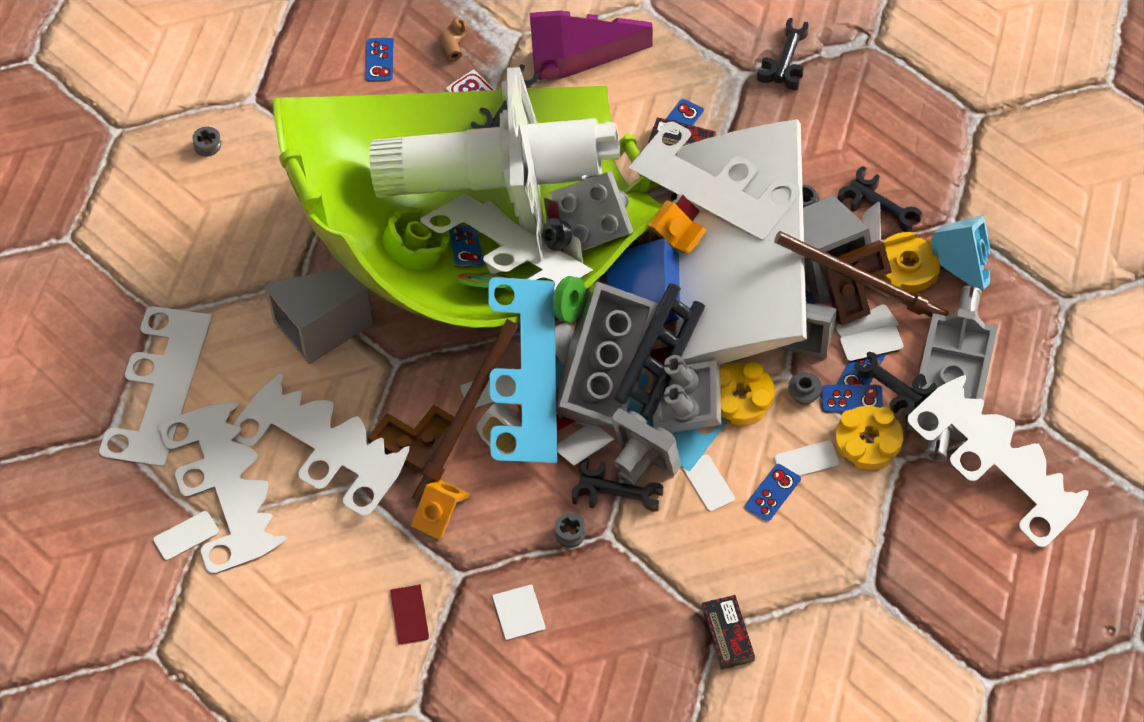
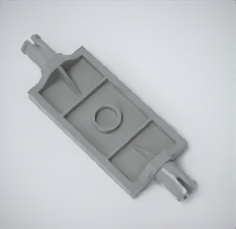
M964 286L961 289L958 309L954 313L947 316L933 313L919 375L923 374L927 382L922 389L930 387L933 383L940 387L960 376L966 375V381L962 387L964 389V397L966 399L983 400L998 326L985 324L979 318L977 311L982 291L974 287L972 297H969L971 286ZM924 411L918 415L917 422L922 429L933 431L938 427V418L932 412ZM908 423V425H907V430L916 431V430ZM951 423L934 440H928L924 455L927 459L933 461L934 453L937 449L936 462H943L947 457L946 453L950 439L964 442L968 439Z

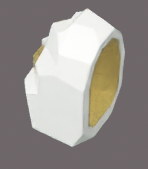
M496 403L484 413L477 423L476 430L481 439L490 446V431L494 426L522 427V422L516 417L517 413L508 405ZM501 433L496 440L498 450L503 454L514 452L517 445L515 437L510 433Z

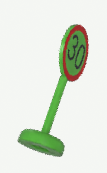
M462 273L458 275L457 281L470 286L488 288L490 279L494 277H511L489 273ZM567 276L558 283L554 291L553 311L560 321L572 323L582 314L586 301V287L581 278ZM501 284L496 287L506 288V290L514 292L513 289L506 284Z

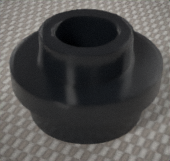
M559 218L549 219L544 225L543 240L550 250H562L572 240L570 225Z

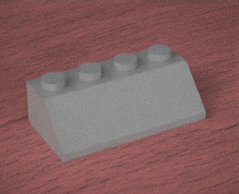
M595 282L586 289L585 307L577 319L556 389L557 415L580 423L614 428L611 420L612 416L618 408L626 412L631 398L629 396L626 404H621L614 399V396L656 312L658 303L600 282Z

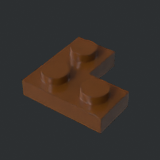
M880 240L836 257L878 278L892 273L885 245ZM821 265L832 307L837 309V323L845 325L871 314L862 284Z
M433 405L418 425L412 428L387 413L367 437L368 443L370 444L376 439L383 438L384 451L387 455L398 453L404 447L410 446L404 465L424 475L421 472L427 460L431 462L454 416Z

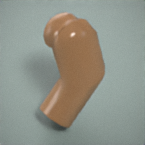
M455 18L452 23L448 24L440 36L446 56L452 62L462 57L458 44L465 36V31L468 28L466 21L462 18Z

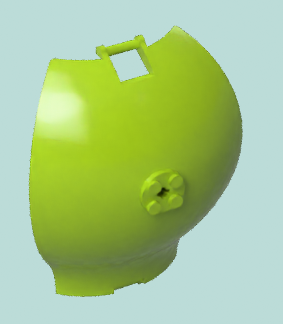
M607 86L527 89L537 123L596 118L598 124L612 122ZM502 90L329 97H273L274 121L281 153L279 161L282 167L285 168L291 185L315 233L332 256L353 277L386 301L418 316L438 322L473 328L503 326L506 319L514 323H520V313L498 312L490 308L488 288L470 286L457 281L458 275L462 273L491 274L485 262L482 265L457 266L454 261L449 230L444 233H438L420 221L423 216L459 196L467 194L482 204L487 201L492 202L515 224L519 225V217L515 216L514 203L510 201L508 190L506 188L476 191L469 189L377 197L373 189L369 152L372 140L464 132L472 129V121L479 125H484L487 122V118L479 113L480 108L488 109L494 118L504 102ZM625 133L624 137L619 140L620 157L625 152L631 163L640 154L633 134ZM620 158L602 160V174L612 170L618 190L627 195L629 203L625 209L634 232L582 250L583 264L593 269L580 277L584 281L586 289L609 269L639 235L649 229V222L662 207V204L646 193L650 188H655L659 184L639 174L640 177L629 186L614 160H619ZM577 182L540 185V199L545 223L547 220L544 197L553 201L550 192ZM436 215L430 219V223L437 227L447 226L451 222L450 218L444 215ZM462 222V223H460L459 225H468V224H466L465 222ZM478 231L482 257L484 258L485 255L500 246L490 237ZM531 262L518 265L510 271H501L496 274L516 279H528L543 269ZM539 278V279H537V280H544V281H553V280H551V279H549V278ZM496 288L494 291L495 299L499 304L509 305L513 302L514 292L508 291L506 288Z

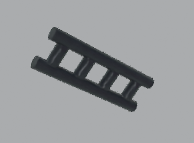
M669 283L614 396V399L621 404H626L629 396L642 404L643 408L640 415L646 421L652 420L671 380V377L664 369L666 366L650 356L656 340L658 339L671 348L667 358L672 355L682 357L705 309V305L699 301H693L691 308L679 301L677 297L681 288L673 283ZM670 311L684 320L677 336L663 327ZM643 368L657 377L650 393L636 385Z

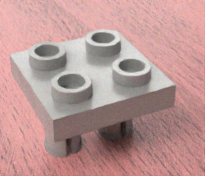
M612 170L550 192L553 201L558 203L559 218L570 225L572 235L581 242V250L634 232L625 209L629 203L628 197L624 192L618 190Z
M669 356L665 360L664 365L666 367L664 369L671 377V380L653 416V428L657 430L658 427H661L670 433L721 425L719 363L716 360L686 365L681 356ZM653 374V385H654V383H655V381H656V379H657V377H656L654 374Z
M618 408L611 420L618 442L624 446V449L614 461V465L620 470L618 473L619 479L626 484L635 486L650 464L656 465L675 476L682 466L675 437L664 428L658 427L656 430L649 426L640 414L634 411L627 413Z

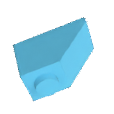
M984 215L939 227L933 233L934 237L931 238L932 252L934 256H938L939 264L971 287L984 290L990 284L989 269L984 270V265L987 264V257H990V243Z

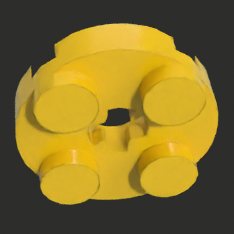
M902 232L888 237L883 242L892 273L880 277L882 280L907 292L925 290L938 281L941 265L939 264L938 256L933 255L930 239L927 238L925 241L922 238H917L916 233ZM910 258V262L915 260L917 263L914 266L903 265V259Z
M739 362L720 368L721 416L728 419L730 424L736 426H746L761 421L766 416V412L770 407L772 408L775 393L773 381L763 371L762 365L757 362ZM737 389L748 391L745 399H739V395L735 397L732 393L736 392Z
M861 406L852 410H846L842 414L836 428L835 445L839 455L844 460L846 457L849 461L853 462L854 467L868 471L885 468L892 463V459L897 454L899 455L902 449L903 430L891 409L887 407ZM865 433H872L877 437L874 438V443H866V439L862 440L860 436H863Z

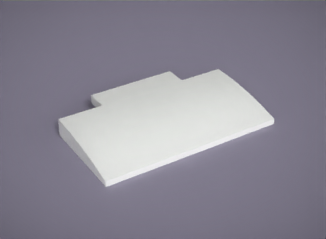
M797 119L765 124L714 136L682 146L677 152V157L714 177H717L733 157L740 156L757 165L758 171L742 191L756 199H759L776 179H784L798 186L801 190L800 196L764 240L691 202L700 210L693 222L702 225L706 232L690 254L686 255L677 251L679 254L680 301L689 308H691L693 301H699L705 305V309L682 355L686 365L716 360L721 365L807 339L804 257L774 243L775 236L779 231L804 242L801 123ZM744 164L732 166L728 172L729 178L733 181L743 180L748 175V167ZM785 186L777 187L771 193L772 201L778 204L787 202L791 197V190ZM677 194V199L671 202L676 204L681 196ZM649 228V242H651L650 240L655 233ZM682 318L676 320V336L684 322Z

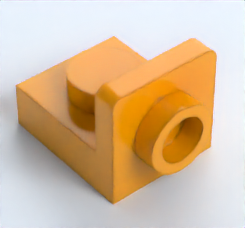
M668 200L665 201L648 224L649 228L660 239L665 238L676 251L686 255L690 254L699 244L700 239L706 232L702 225L692 222L674 202Z

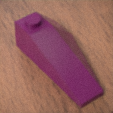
M562 10L529 13L534 74H539L538 80L566 78L653 46L652 22L616 18L610 22L598 20V15L587 14L586 18L572 17L569 11Z

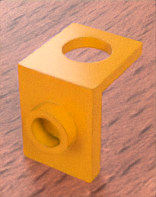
M444 480L426 484L411 526L438 540L442 539L456 503L469 499L470 493Z

